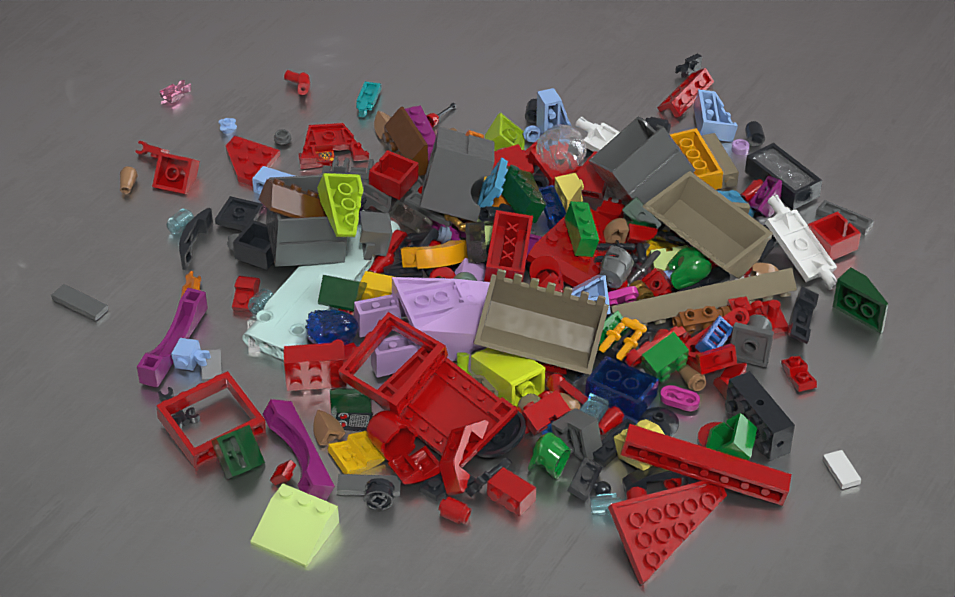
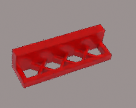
M703 68L691 73L657 107L658 110L663 111L669 108L675 118L680 117L695 102L698 89L707 90L714 83L708 70Z

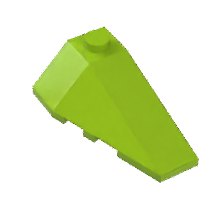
M323 173L317 189L321 205L336 237H355L359 210L361 208V197L363 195L360 175Z

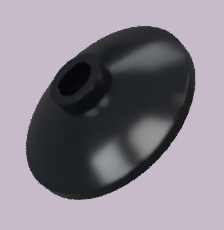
M663 407L648 408L640 414L638 422L647 419L659 425L664 434L668 436L675 434L679 427V419L676 414Z

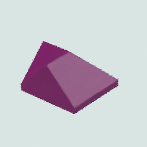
M768 176L749 201L750 207L762 216L770 217L775 211L767 201L775 195H778L780 199L782 181Z

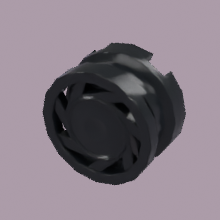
M375 478L368 481L364 494V502H367V506L375 510L377 508H382V510L390 508L393 504V494L395 493L393 483L383 478Z

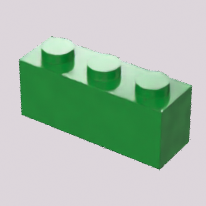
M570 201L565 215V222L575 256L593 257L599 237L589 203Z

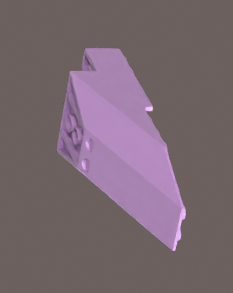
M392 277L391 295L354 302V325L359 337H365L367 333L377 326L379 319L382 320L388 312L400 319L407 317L410 325L446 345L447 358L451 361H457L458 352H466L470 354L469 358H471V352L487 348L474 344L490 282L444 278ZM403 335L385 338L371 354V365L376 377L394 374L421 346Z

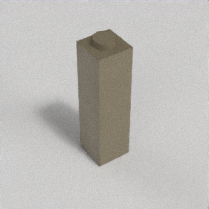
M716 134L701 135L723 171L721 189L737 186L739 171Z

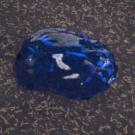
M336 309L315 310L309 313L308 319H306L307 325H305L307 335L317 344L332 343L337 339L342 340L344 343L351 342L358 330V322L353 315Z

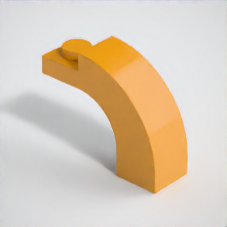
M449 240L444 244L436 246L403 247L401 249L403 267H417L418 269L435 268L457 264L465 258L469 259L467 240Z

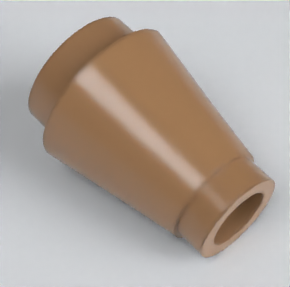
M127 166L120 171V191L124 194L131 192L138 177L137 171L133 167Z
M686 365L685 368L679 371V374L690 390L701 391L705 387V376Z

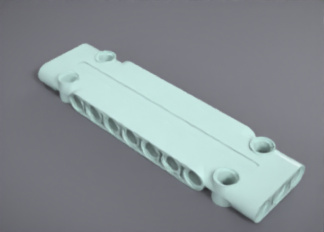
M391 220L392 233L397 229L400 230L399 225ZM361 225L357 226L355 237H347L344 263L300 265L267 301L264 310L257 313V320L242 336L245 344L248 345V339L252 337L255 340L256 346L259 344L261 352L283 361L284 346L308 344L307 337L319 322L325 325L339 309L318 304L323 275L361 281L365 271L371 267L377 255H373L371 260H364L362 243L360 242Z

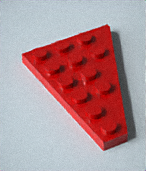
M699 481L613 503L608 507L640 585L644 584L718 504L722 502L727 496L724 487Z

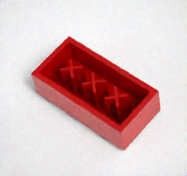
M496 210L484 281L490 282L492 274L497 275L498 269L506 271L505 278L514 279V275L517 273L522 275L521 282H523L533 216Z

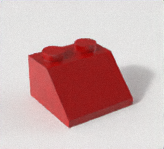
M159 152L152 187L187 194L197 178L200 161Z

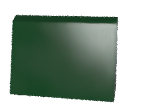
M323 275L318 304L354 312V302L360 301L367 283Z
M354 388L330 390L331 414L372 413V399Z

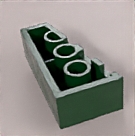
M507 165L508 171L504 177L506 180L501 187L503 188L501 194L516 213L533 216L532 223H536L546 203L532 173L521 170L515 165Z

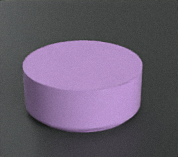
M737 139L732 142L731 150L737 155H745L749 152L750 144L744 139Z

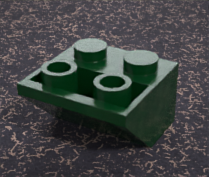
M250 425L211 441L227 479L265 463Z

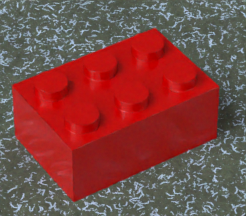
M344 342L284 346L287 391L347 387V384L341 380L338 371L345 361Z

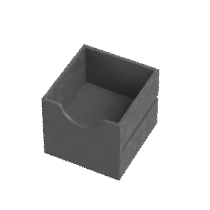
M641 117L634 119L588 160L618 200L621 199L624 205H627L635 196L646 204L687 172L691 171L693 173L695 171L663 126L657 125L658 131H656Z
M439 127L422 185L420 207L477 222L481 209L477 202L484 177L491 175L494 165V141L472 135L466 136L465 133Z
M322 175L269 177V179L274 180V178L284 181L285 185L291 186V184L302 187L301 190L307 192L310 189L318 193L317 187ZM267 208L266 226L275 266L345 262L347 237H336L328 217L292 218L270 211Z

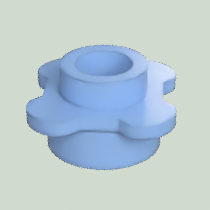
M234 118L219 120L220 130L225 134L233 133L237 128V125H235L236 120Z

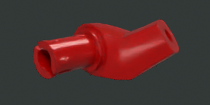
M290 70L285 72L284 80L297 83L298 94L306 95L309 92L310 77L307 73L302 72L299 74Z

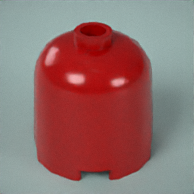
M383 410L376 413L367 425V437L388 461H391L404 451L409 455L416 446L414 444L415 438L418 437L416 430L400 415L391 410Z

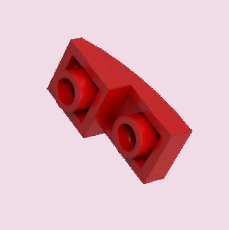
M792 356L781 360L786 375L798 392L817 388V380L808 372V364L800 356Z

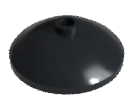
M518 411L476 455L481 457H497L514 449L526 432V421L523 415Z

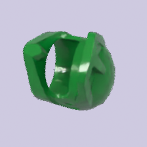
M695 247L681 249L668 263L670 270H674L670 278L676 289H682L697 283L709 275L712 269L707 256ZM684 257L682 264L678 266V260Z
M545 433L534 445L533 456L528 470L531 471L537 464L543 465L551 477L558 480L569 459L571 449L561 438L553 433Z

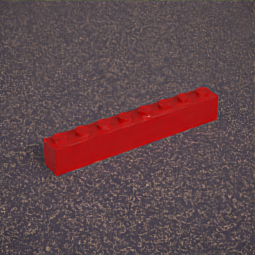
M629 424L620 454L622 456L783 506L789 493L792 474Z

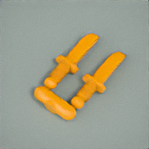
M624 317L621 319V323L613 330L606 332L608 337L599 346V350L604 353L614 341H618L621 338L620 333L626 326L635 330V333L630 338L626 337L624 339L625 345L616 355L617 359L623 360L632 348L638 346L637 341L642 336V333L647 331V327L636 319L632 320Z

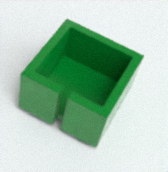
M672 332L642 354L641 368L655 385L659 382L664 383L671 377L670 374L674 371L679 372L686 367L689 349L676 333Z
M739 413L728 419L726 423L722 422L710 428L706 448L749 460L752 456L757 427Z

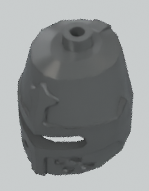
M613 245L609 247L600 264V275L606 276L608 287L617 289L626 281L634 265L632 256L623 248Z

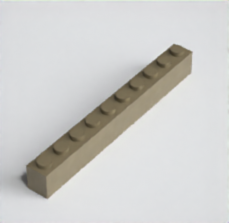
M788 268L611 306L610 312L612 314L618 310L623 318L636 319L647 327L648 322L654 321L655 325L666 323L667 318H673L679 312L686 311L687 309L695 310L705 306H715L718 309L721 306H727L728 299L745 296L750 304L759 298H762L763 302L774 299L773 295L779 294L780 298L791 296V292L796 291L797 288L793 270Z

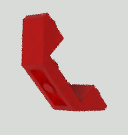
M487 420L451 430L439 463L446 493L449 496L464 493L467 488L470 474L462 469L459 464L462 461L466 445L470 442L483 440L489 423Z

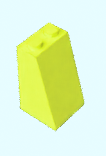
M488 347L471 355V370L474 374L484 376L498 391V397H503L513 406L518 407L519 400L525 395L535 394L538 396L545 390V368L533 359Z

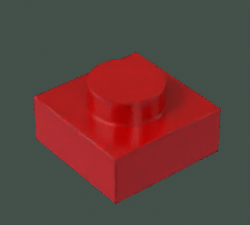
M290 459L278 465L270 481L275 486L282 482H288L293 476L292 472L296 464Z

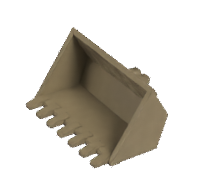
M691 171L687 172L642 206L670 229L674 230L679 236L687 240L692 246L700 250L701 253L713 260L714 263L738 279L760 259L767 242L773 235L770 230Z
M498 269L497 275L492 274L474 344L591 375L609 305L605 304L606 297L599 295L596 302L588 299L589 292L582 291L580 297L571 295L573 289L570 287H565L562 293L555 291V283L548 282L547 288L538 286L539 279L531 278V282L528 284L521 282V274L515 273L514 279L505 278L506 271Z

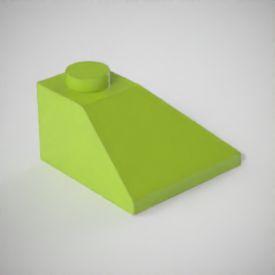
M500 112L486 132L485 139L494 141V151L519 144L521 149L524 150V131Z

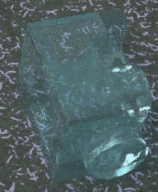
M590 393L588 400L579 410L598 419L599 423L608 409V401Z

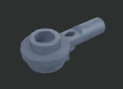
M441 226L438 230L439 237L436 240L444 244L451 239L452 231H450L448 226Z

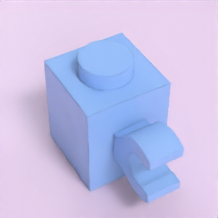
M180 338L171 353L175 368L192 371L197 363L200 366H206L205 358H211L208 350L200 349L198 340Z

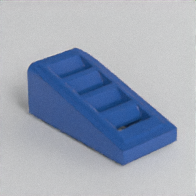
M719 315L698 341L695 348L700 352H705L723 346L732 333L733 327ZM717 326H720L725 331V333L721 331Z

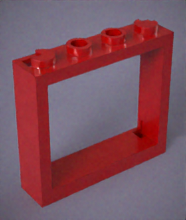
M388 312L382 320L379 319L377 326L367 333L364 341L353 350L352 355L347 361L342 363L343 366L338 371L343 382L400 415L448 357L446 345ZM391 330L430 351V354L393 398L388 397L354 376Z
M228 371L216 375L204 383H199L196 387L183 391L177 396L156 405L158 419L194 468L217 457L211 441L247 425H250L255 438L266 433V420ZM227 388L251 420L194 447L171 415Z

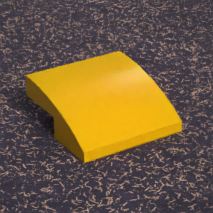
M367 431L348 434L346 441L331 443L327 449L344 474H359L385 461L382 454L367 437Z

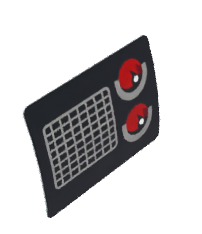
M373 412L336 414V419L342 425L344 431H367L368 422L373 417Z

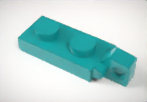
M364 82L356 100V108L359 110L358 117L365 118L368 110L374 108L382 89L381 83Z

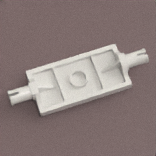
M580 117L576 122L577 128L588 133L587 137L583 139L582 145L593 152L601 150L620 133L605 123L601 125L593 124L583 117Z
M778 195L769 198L767 202L771 205L776 215L767 219L765 224L806 282L821 277L829 290L836 288L837 279L832 272L836 270L837 266L796 209L790 211L788 207H785Z

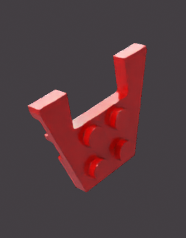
M344 123L315 124L308 126L300 163H317L315 151L350 150L353 161L369 160V152L362 149V144L356 142L354 135Z

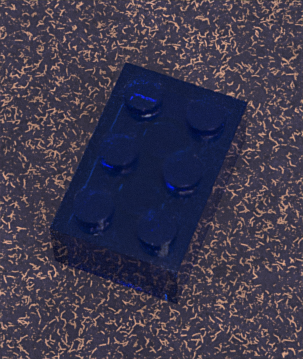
M605 356L586 379L585 396L609 408L616 406L624 415L639 420L658 395L659 379Z

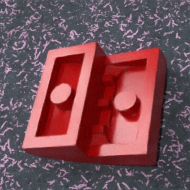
M426 446L411 456H408L404 451L388 462V465L403 484L417 483L441 472L440 462Z

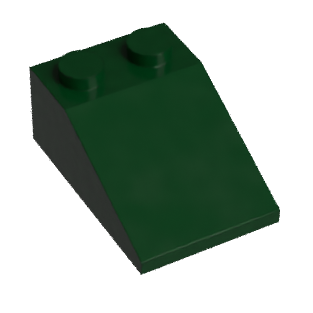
M850 267L837 279L832 307L881 334L884 329L889 304L866 275Z

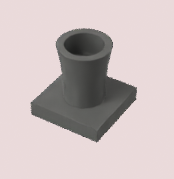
M752 315L747 325L735 322L731 343L735 345L737 361L767 368L774 335L769 319L762 315Z

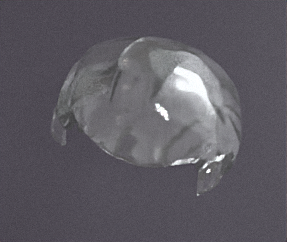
M560 124L550 127L539 137L536 153L540 155L543 163L548 164L551 170H558L560 173H564L567 169L573 170L577 166L582 165L586 156V145L582 135L574 127Z

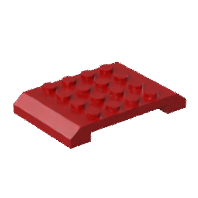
M590 208L599 237L598 243H606L604 229L612 220ZM564 217L534 244L526 260L532 262L541 255L552 256L560 266L563 281L572 287H576L592 277L600 275L601 262H595V257L605 256L608 250H595L593 257L575 256ZM635 248V250H626V251H627L629 254H631L632 252L635 253V252H636V248Z
M421 347L377 390L393 398L430 354V351ZM446 358L400 416L416 430L418 438L441 456L452 429L487 420L489 423L483 440L470 442L466 445L462 461L459 464L463 468L518 413V410L506 399L497 397L450 359ZM379 404L382 409H384V410H389V409H387L386 407H384V406H382L381 404Z

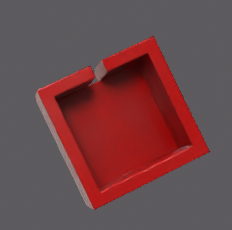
M387 150L379 159V162H376L369 170V185L400 200L418 180L419 163Z
M838 211L808 224V227L832 260L858 250L861 232L851 223L848 224V220Z

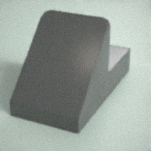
M362 180L363 195L361 199L364 197L367 199V202L363 205V210H367L372 205L377 210L387 213L390 210L392 198Z

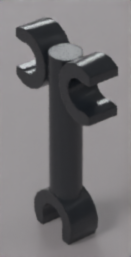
M168 387V394L166 395L159 391V400L162 402L173 398V389ZM194 407L188 408L185 413L183 410L175 413L176 415H172L181 429L183 425L195 424L200 421V415H194Z
M506 457L489 472L485 471L474 480L472 485L466 490V493L472 497L503 467L508 469L512 461Z

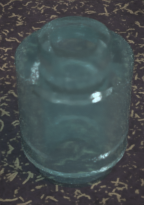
M181 209L169 218L166 223L167 228L173 234L181 233L194 216L191 211Z
M266 288L261 289L249 300L248 308L250 312L257 315L259 311L264 310L267 301L274 294Z
M616 493L600 494L591 497V513L597 514V516L611 515L608 507L613 503L621 502V497H617Z

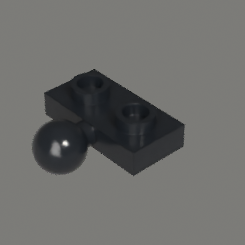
M584 457L567 491L586 501L592 488L595 489V493L599 497H608L612 489L608 482L596 481L603 467Z

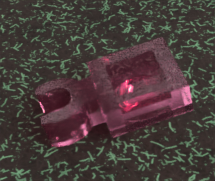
M185 80L179 81L176 86L171 84L160 91V97L172 104L183 98L184 93L192 90L191 84L186 85Z

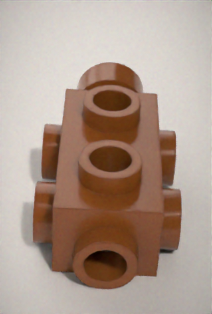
M705 306L695 310L687 309L674 316L672 323L674 327L677 326L679 328L682 326L687 333L694 334L710 326L719 315L723 317L731 312L728 306H721L718 309L715 306Z

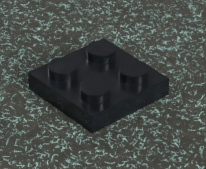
M230 196L216 216L215 224L243 231L251 220L257 221L264 210V205Z

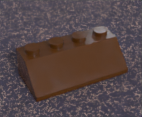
M400 107L384 125L383 141L388 144L391 152L418 162V176L425 175L429 164L428 144L404 107Z
M274 178V180L266 179L258 200L270 211L292 218L327 217L321 205L319 193L310 189L307 192L301 190L302 187L291 184V186L285 185L284 181Z

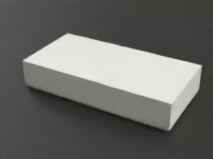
M842 450L823 455L822 460L841 489L861 484L860 476Z

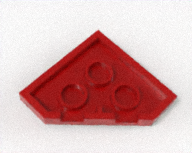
M235 135L225 145L238 182L253 186L252 178L263 166L270 168L280 157V150Z

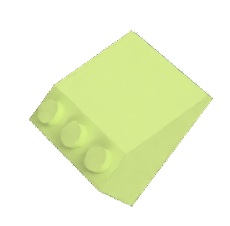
M282 484L271 498L250 543L298 565L307 567L339 524L338 506Z

